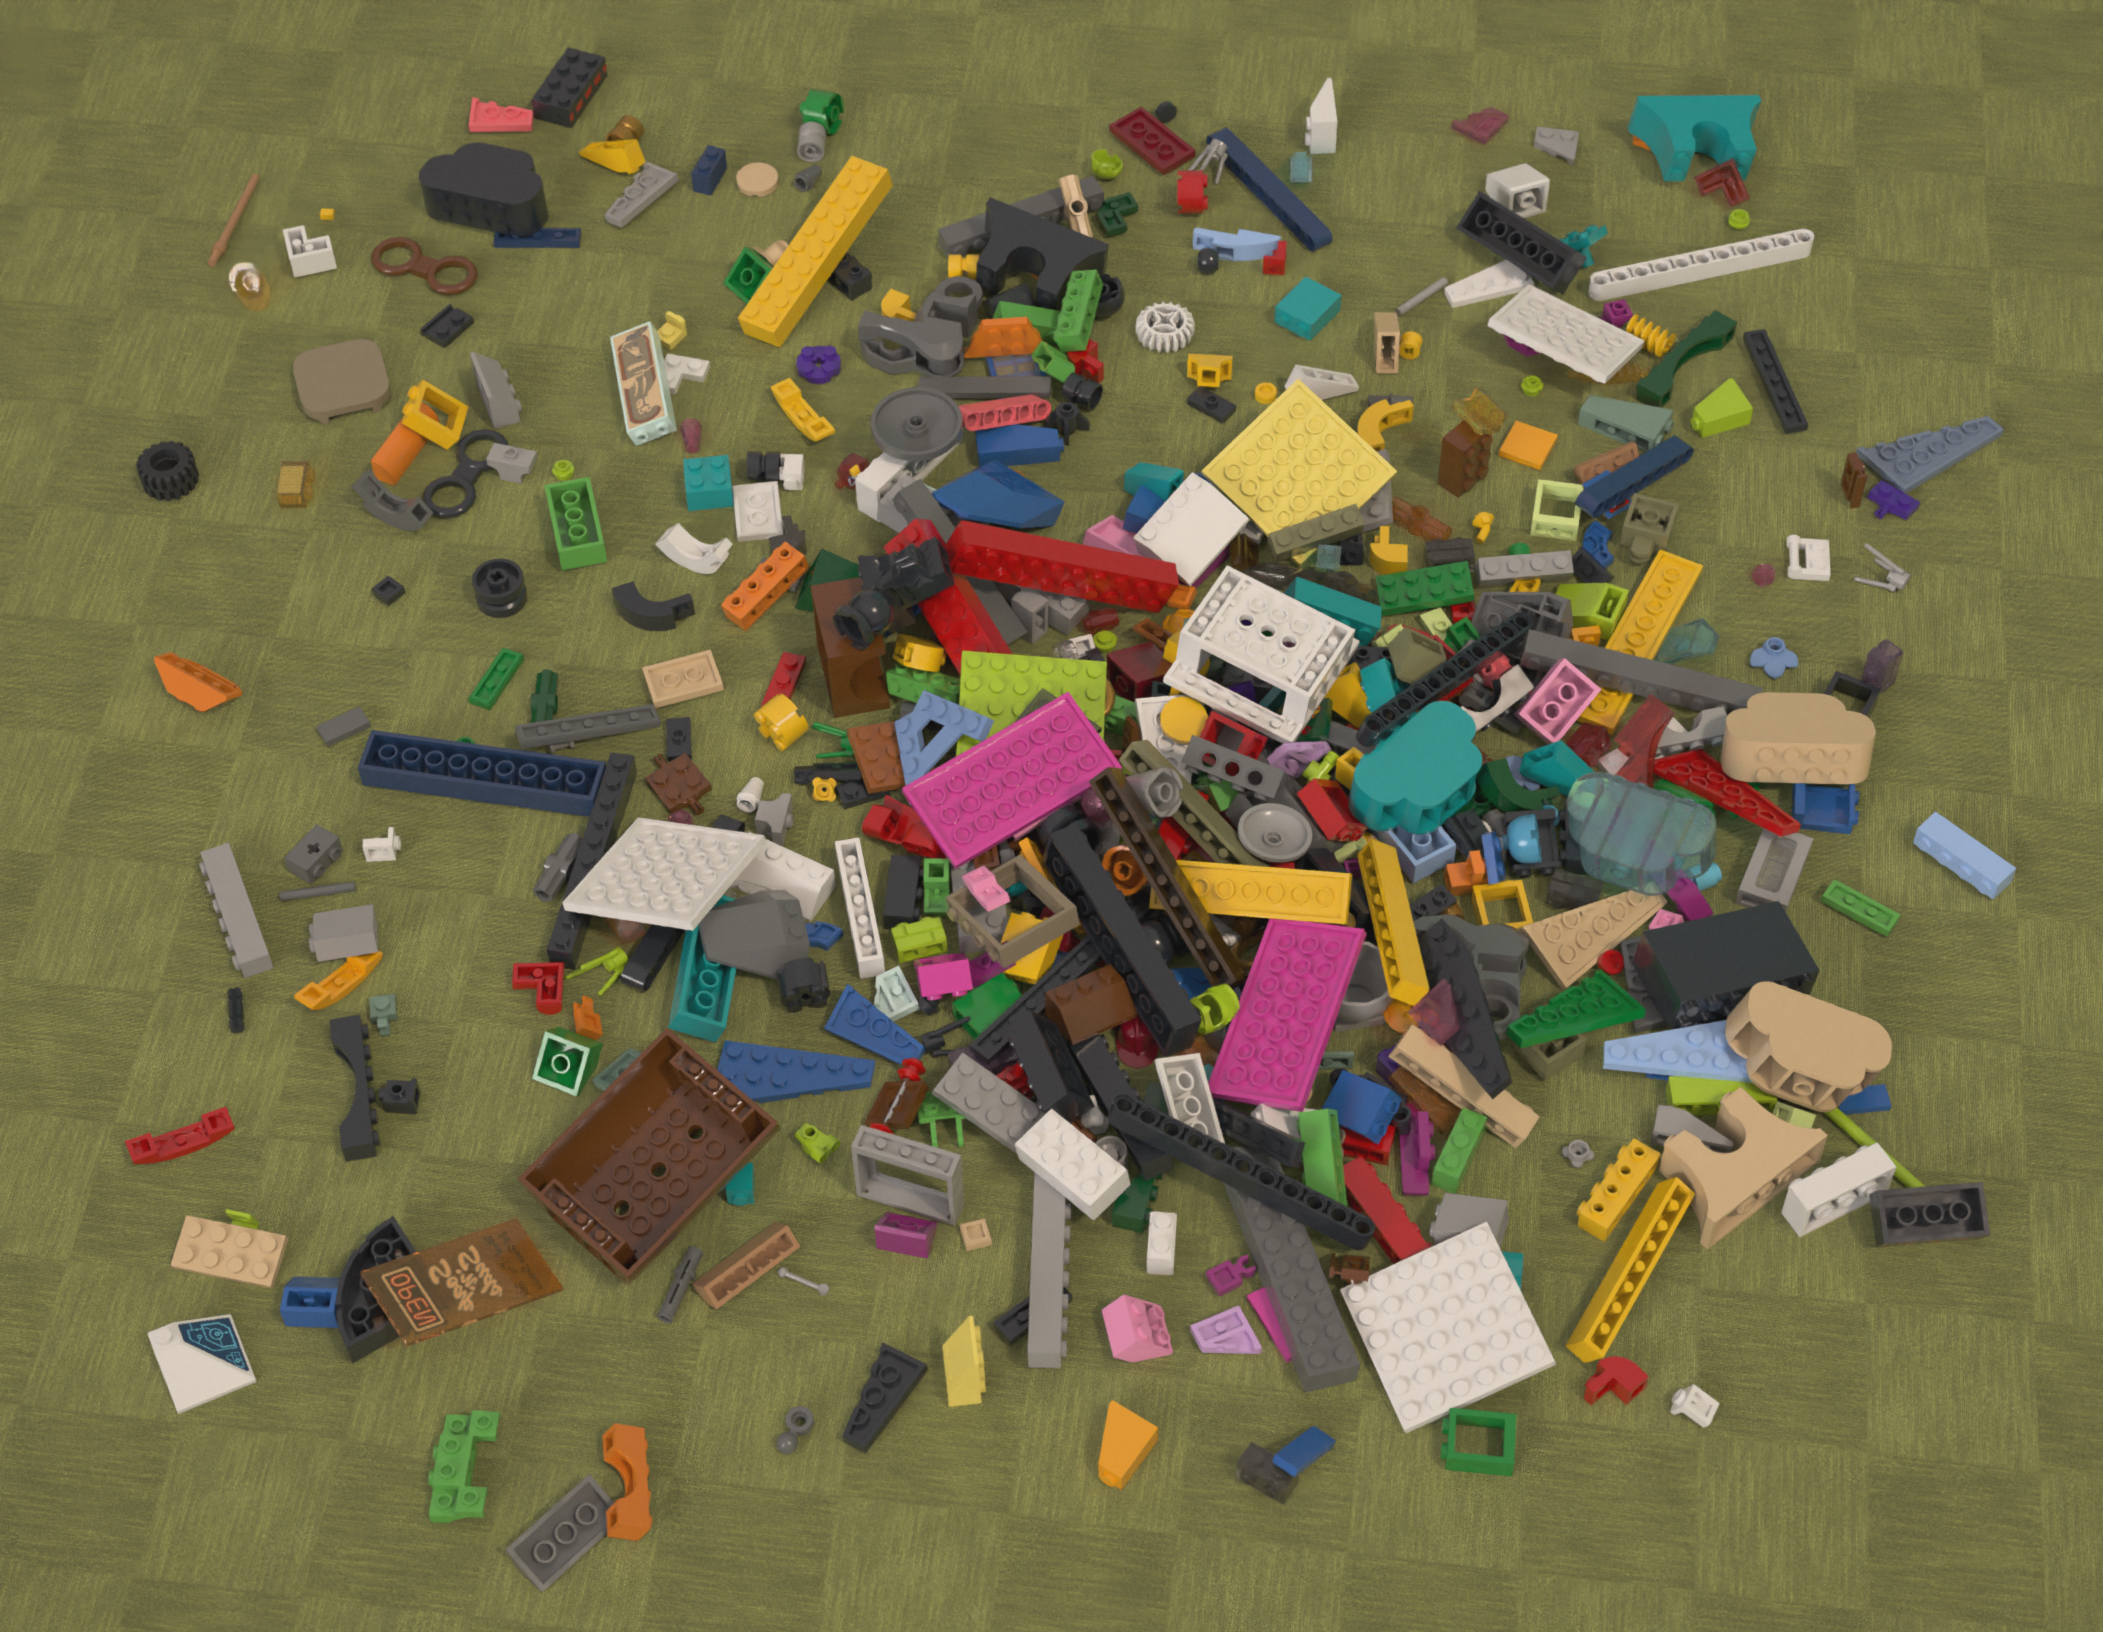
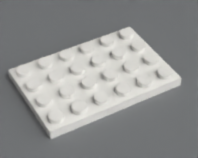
M1530 284L1495 313L1488 322V326L1495 329L1496 332L1505 334L1516 342L1523 343L1533 348L1536 352L1543 353L1553 358L1556 362L1563 363L1573 368L1576 372L1586 374L1592 377L1593 380L1604 384L1642 349L1644 340Z

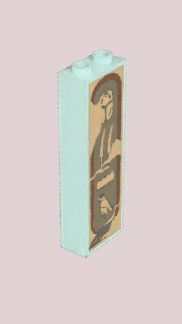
M649 321L611 336L610 340L627 434L634 444L638 446L676 431L677 427L660 337L652 323Z

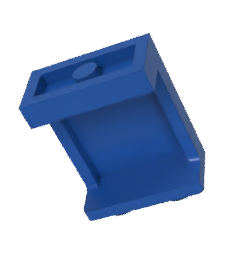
M1794 783L1792 788L1791 817L1801 824L1800 829L1851 834L1853 825H1857L1859 819V811L1855 810V806L1859 802V791H1855V784H1849L1848 789L1806 785V783Z
M1342 1070L1322 1109L1337 1110L1339 1127L1341 1126L1360 1134L1373 1143L1379 1144L1382 1137L1386 1134L1387 1127L1394 1114L1398 1111L1402 1098L1389 1088Z

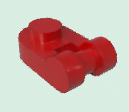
M1475 601L1450 605L1452 624L1457 623L1466 616L1471 622L1476 610Z

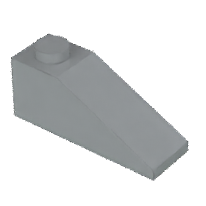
M1658 1105L1651 1139L1652 1145L1665 1147L1664 1143L1671 1135H1678L1683 1130H1686L1698 1137L1710 1150L1718 1153H1731L1732 1141L1687 1111L1671 1105Z

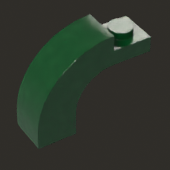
M1506 758L1486 762L1481 766L1476 777L1481 790L1489 801L1505 813L1544 809L1543 806L1553 804L1552 799L1560 796L1557 786L1538 791H1530L1521 787L1513 778Z

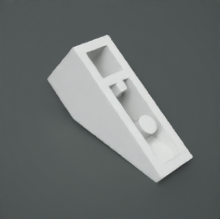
M1301 365L1294 366L1285 384L1287 390L1299 379L1315 395L1319 396L1321 400L1355 392L1359 389L1352 374Z

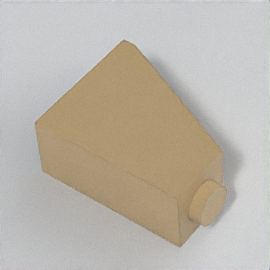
M1374 312L1376 373L1398 374L1400 330L1397 312Z

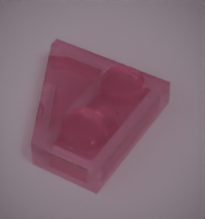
M1489 107L1481 112L1468 115L1466 120L1460 122L1458 119L1453 120L1451 128L1485 145L1508 122L1509 115Z
M1445 979L1441 980L1407 1012L1440 1047L1460 1029L1451 987Z

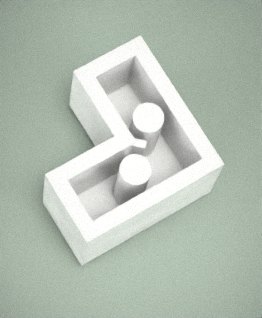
M304 225L283 230L294 278L337 269L329 235L307 239Z

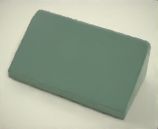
M1354 1051L1324 1052L1318 1069H1353Z

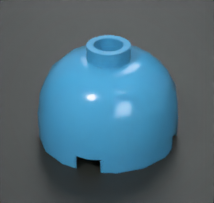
M1528 814L1515 818L1507 827V835H1502L1504 850L1509 849L1512 858L1521 863L1532 864L1542 862L1536 815Z

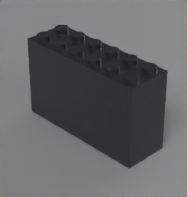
M1779 901L1643 931L1632 961L1668 1030L1690 1027L1699 1023L1707 1024L1727 1020L1731 1011L1750 989L1759 982H1773L1810 995L1820 971Z

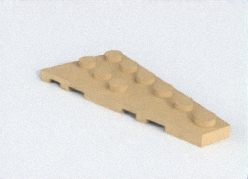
M1653 882L1520 927L1519 930L1529 938V944L1560 988L1565 989L1595 965L1601 953L1615 948L1668 902Z

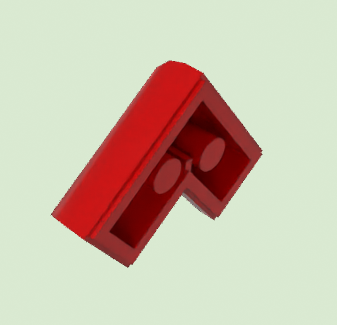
M564 962L513 963V990L537 989V1010L546 1015L559 1013L562 1010Z

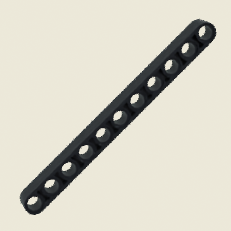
M1523 612L1513 614L1369 714L1356 732L1355 737L1358 743L1365 747L1376 745L1382 739L1389 736L1396 727L1407 723L1408 719L1415 712L1418 713L1428 704L1437 702L1520 644L1533 625L1531 617Z
M1119 1094L1114 1098L1108 1114V1121L1114 1127L1351 1249L1358 1251L1368 1246L1375 1231V1224L1365 1215L1128 1094Z

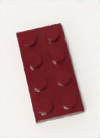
M1143 107L1137 108L1109 125V131L1162 175L1169 173L1196 157V150Z

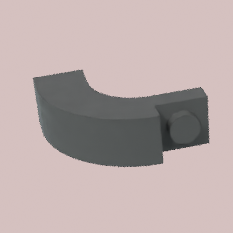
M370 470L364 471L351 486L365 501L362 505L371 514L384 523L406 531L420 529L433 514L419 496L412 499H403L391 493Z

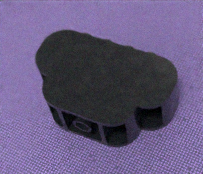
M480 142L469 143L458 148L453 155L444 154L429 159L419 172V181L428 215L434 219L493 232L497 231L511 236L525 237L540 231L549 218L542 179L536 173L532 156L527 152Z

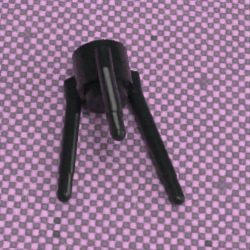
M967 1016L938 1030L921 1034L926 1054L933 1053L934 1058L961 1055L962 1053L975 1055L969 1049L941 1050V1047L945 1046L943 1035L962 1027V1024L970 1021L971 1017Z

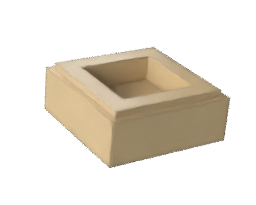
M985 1218L959 1224L966 1251L992 1245Z

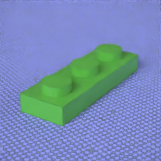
M1835 879L1821 898V902L1888 937L1900 920L1901 914Z

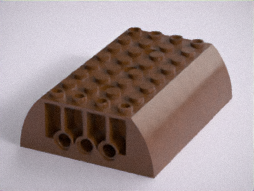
M666 1028L529 1166L518 1180L556 1223L623 1283L631 1285L780 1131V1125L677 1035ZM700 1128L703 1130V1135L700 1138H690V1133L694 1129ZM665 1166L666 1173L663 1176L655 1177L653 1175L655 1168ZM628 1204L629 1211L626 1214H616L618 1206Z

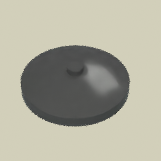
M924 387L905 388L889 394L877 404L871 416V432L878 447L895 458L907 461L929 460L946 453L959 440L963 427L962 414L956 402L938 390Z

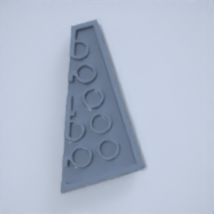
M1989 416L1963 422L1961 426L1953 428L1950 426L1941 427V431L1933 433L1929 430L1898 438L1896 442L1888 444L1884 442L1876 443L1875 447L1868 449L1865 446L1857 448L1856 452L1861 460L1891 486L1906 494L2001 437L2004 429Z

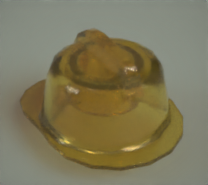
M247 262L238 263L233 266L229 274V282L242 303L253 311H261L266 308L270 302L271 288L263 272Z

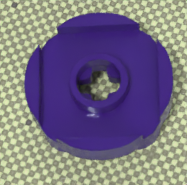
M805 346L801 349V354L797 358V372L801 377L802 375L806 378L807 382L812 384L827 383L831 381V377L835 374L837 377L841 371V359L836 352V348L833 346Z

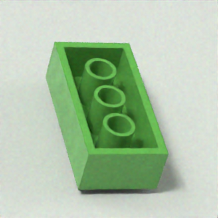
M590 477L544 485L561 569L568 570L607 562Z

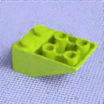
M1609 583L1560 584L1555 594L1571 600L1573 628L1599 625L1601 631L1600 638L1609 641L1626 609L1629 590Z

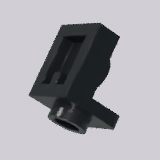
M1362 533L1340 540V565H1362Z

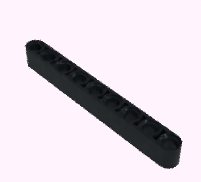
M721 814L712 828L745 832V822ZM651 924L621 974V984L642 992L648 991L685 930Z

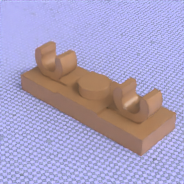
M1633 441L1576 465L1573 470L1579 485H1583V483L1606 470L1612 473L1639 457L1637 444Z

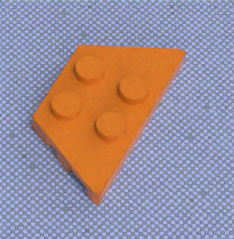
M1028 317L983 319L978 326V330L971 337L970 345L964 348V358L1032 354L1043 340L1040 337L1039 331L1032 326V322Z

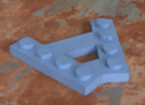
M923 690L913 712L894 722L906 786L929 773L963 734L980 742L984 741L994 720ZM930 720L943 725L944 727L925 747L922 729Z

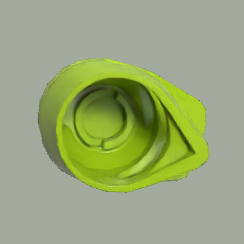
M1227 984L1208 988L1201 995L1190 999L1193 1007L1197 1008L1201 1014L1202 1021L1197 1032L1200 1035H1207L1226 1026L1235 1018L1240 1008L1236 993Z

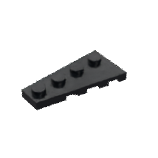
M882 1343L878 1360L877 1362L874 1361L868 1383L864 1385L861 1391L859 1404L854 1407L842 1435L845 1443L865 1453L868 1452L928 1371L926 1363L885 1343Z

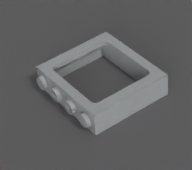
M861 1125L851 1146L857 1196L955 1226L965 1204L961 1155ZM877 1160L947 1181L948 1194L882 1174L878 1171Z

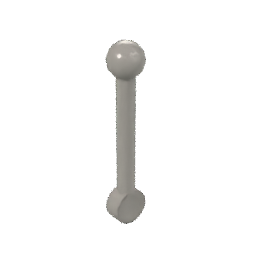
M781 1267L778 1270L780 1277L787 1276L818 1290L822 1296L829 1293L827 1284L818 1285L789 1272L786 1267Z

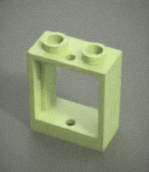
M1538 479L1530 535L1576 541L1581 509L1575 505L1574 518L1539 514L1541 498L1576 502L1584 486Z

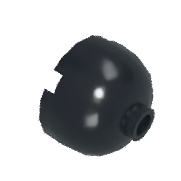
M1110 274L1099 275L1103 287L1095 314L1096 317L1105 318L1112 316L1124 304L1125 292L1123 285L1118 277H1110Z

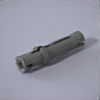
M689 1246L681 1265L677 1266L674 1281L657 1314V1318L662 1322L668 1324L673 1322L690 1281H694L696 1277V1268L701 1257L704 1255L701 1249Z

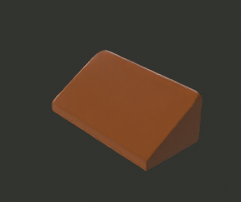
M1148 618L1132 628V630L1164 651L1167 640L1173 635Z

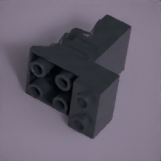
M936 537L924 541L919 548L914 544H910L898 553L893 551L891 555L885 554L881 557L875 555L858 556L860 567L857 570L863 580L862 590L877 589L886 594L893 603L894 619L888 628L890 634L916 622L913 605L955 585L947 550Z

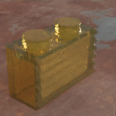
M282 461L277 488V498L282 509L284 507L306 508L308 499L313 498L311 482H315L316 479L315 469L311 468L309 461Z

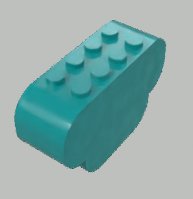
M1437 701L1428 704L1420 712H1415L1403 726L1399 725L1396 727L1388 739H1382L1375 747V750L1370 754H1364L1359 760L1354 771L1348 800L1349 810L1352 815L1363 825L1376 831H1388L1400 826L1409 833L1424 835L1437 830L1447 818L1452 817L1468 803L1475 793V781L1482 766V755L1480 750L1472 743L1476 733V725L1473 718L1456 704L1447 701Z

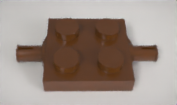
M686 753L671 762H667L662 754H657L658 757L655 756L653 761L656 762L659 769L645 777L646 783L671 815L681 808L689 806L696 815H700V812L703 813L704 807H702L698 800L701 796L712 790L708 780Z

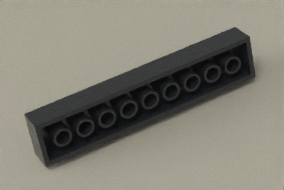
M1076 824L1050 833L1042 864L1060 892L1076 906L1080 924L1107 965L1111 964L1125 980L1138 1015L1165 1057H1169L1191 1048L1202 1021L1201 1014L1197 1008L1193 1007L1186 990L1181 988L1177 982L1174 971L1168 968L1164 962L1161 951L1153 945L1148 931L1139 923L1135 911L1130 909L1126 903L1123 892L1118 890L1113 883L1110 872L1104 869L1099 855L1088 844L1086 835L1079 830Z

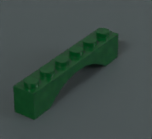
M1717 310L1709 316H1705L1701 324L1697 328H1693L1684 341H1679L1675 349L1671 353H1667L1658 366L1655 365L1645 378L1643 377L1639 380L1636 386V400L1648 406L1663 408L1671 400L1674 385L1673 378L1677 371L1685 363L1698 355L1722 350L1734 338L1737 322Z
M1149 1082L1144 1103L1169 1115L1161 1084ZM1139 1173L1130 1182V1186L1116 1198L1112 1211V1227L1143 1233L1145 1224H1150V1212H1153V1209L1150 1208L1151 1202L1157 1201L1159 1186H1156L1157 1180H1162L1164 1173L1147 1181Z

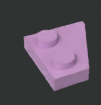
M1326 741L1284 743L1277 747L1267 760L1271 766L1281 769L1298 779L1313 759L1318 762L1331 750V747Z

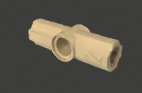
M1073 174L1060 178L1059 184L1065 204L1064 214L1069 220L1070 229L1093 238L1087 215L1088 206L1082 195L1078 175ZM1072 204L1079 207L1080 213L1073 211Z

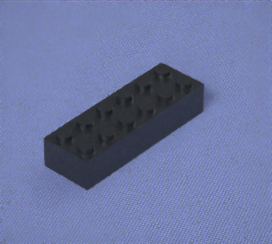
M1481 191L1478 192L1456 229L1562 295L1587 258Z

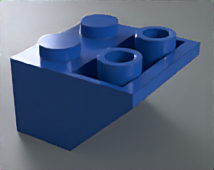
M294 1276L284 1287L280 1313L285 1325L292 1327L339 1328L336 1316V1296L340 1278Z

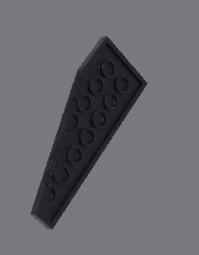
M1441 918L1418 939L1429 991L1415 1006L1486 1093L1494 1099L1513 1083L1506 1058L1501 1051L1500 1039L1495 1031L1494 1020L1488 1001L1479 981L1480 976L1473 962V954Z

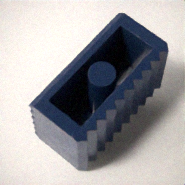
M710 145L705 148L691 172L694 192L713 195L719 181H721L724 173L728 170L725 149Z

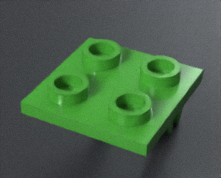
M927 1092L918 1109L920 1124L930 1123L932 1146L938 1148L935 1120L955 1118L959 1147H964L961 1119L967 1118L938 1099L932 1092Z

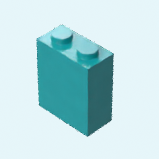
M1305 276L1275 306L1274 322L1311 341L1340 311L1341 294Z

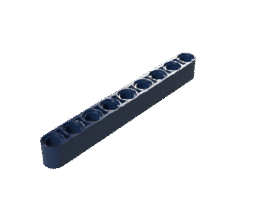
M1225 127L1207 136V145H1210L1213 139H1217L1227 145L1225 153L1228 156L1224 164L1311 252L1332 243L1333 237L1328 227L1229 128Z

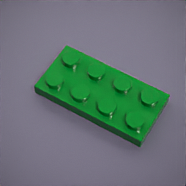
M1468 561L1375 576L1380 607H1382V616L1475 601Z

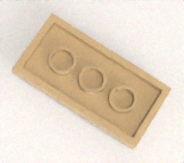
M186 1215L170 1266L178 1270L274 1289L289 1238L281 1234Z

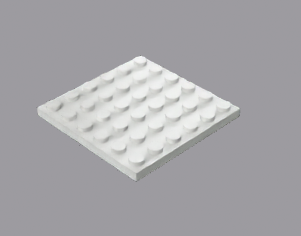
M638 817L562 902L565 911L600 917L604 916L664 927L694 930L766 844L765 837L759 834Z
M1487 1222L1370 1275L1368 1282L1363 1281L1362 1284H1351L1340 1289L1406 1434L1448 1415L1450 1408L1461 1409L1556 1365Z

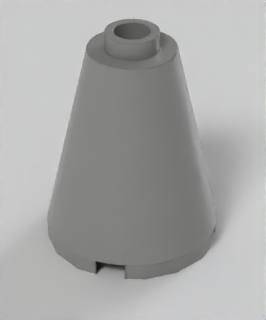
M1160 767L1126 777L1147 813L1157 817H1169L1177 812L1182 802L1179 794L1180 790H1183V784L1175 770Z

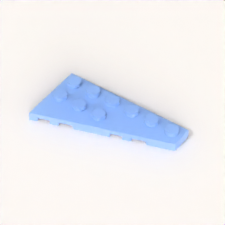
M1726 1020L1604 1042L1603 1069L1752 1082L1746 1070L1747 1059L1739 1056L1727 1042L1725 1036Z

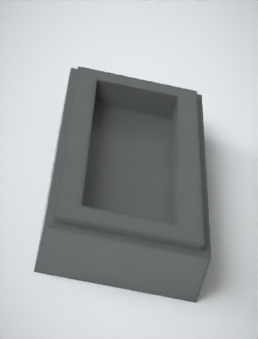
M359 706L316 727L323 741L329 747L370 728L371 725Z

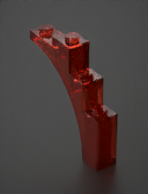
M1650 694L1614 739L1620 745L1618 750L1628 757V760L1614 778L1620 782L1617 787L1629 796L1613 815L1616 818L1628 819L1639 831L1645 833L1652 840L1655 836L1663 841L1660 846L1670 854L1675 851L1682 855L1687 847L1673 835L1664 821L1656 801L1653 785L1654 761L1657 747L1665 728L1675 715V712Z

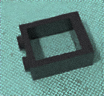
M1836 671L1824 694L1832 696L1834 691L1837 690L1867 702L1861 714L1869 718L1877 704L1881 688Z

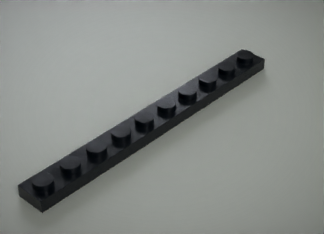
M1143 890L1132 894L1125 900L1130 909L1135 911L1139 923L1143 922L1155 910L1149 908L1150 895ZM1086 936L969 1045V1050L989 1065L1010 1045L1008 1040L1010 1036L1006 1029L1009 1024L1029 1010L1042 1016L1045 1013V995L1047 991L1086 975L1103 958L1089 936Z

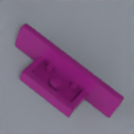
M1407 1103L1406 1106L1411 1110L1412 1115L1411 1130L1406 1135L1399 1134L1402 1194L1407 1196H1428V1168L1430 1160L1435 1159V1145H1430V1138H1433L1434 1125L1433 1122H1429L1428 1112H1424L1423 1103Z

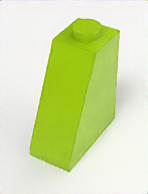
M1730 378L1694 407L1691 425L1701 438H1705L1750 424L1753 407L1734 379Z

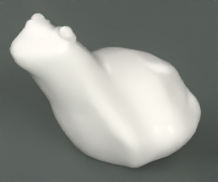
M1091 1095L1090 1097L1095 1107L1082 1115L1081 1123L1086 1128H1089L1093 1134H1101L1106 1132L1110 1122L1100 1111L1095 1096Z

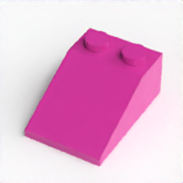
M963 952L913 960L920 994L922 997L927 996V1000L941 999L942 994L952 993V996H962L968 994L967 990L973 989L969 960Z

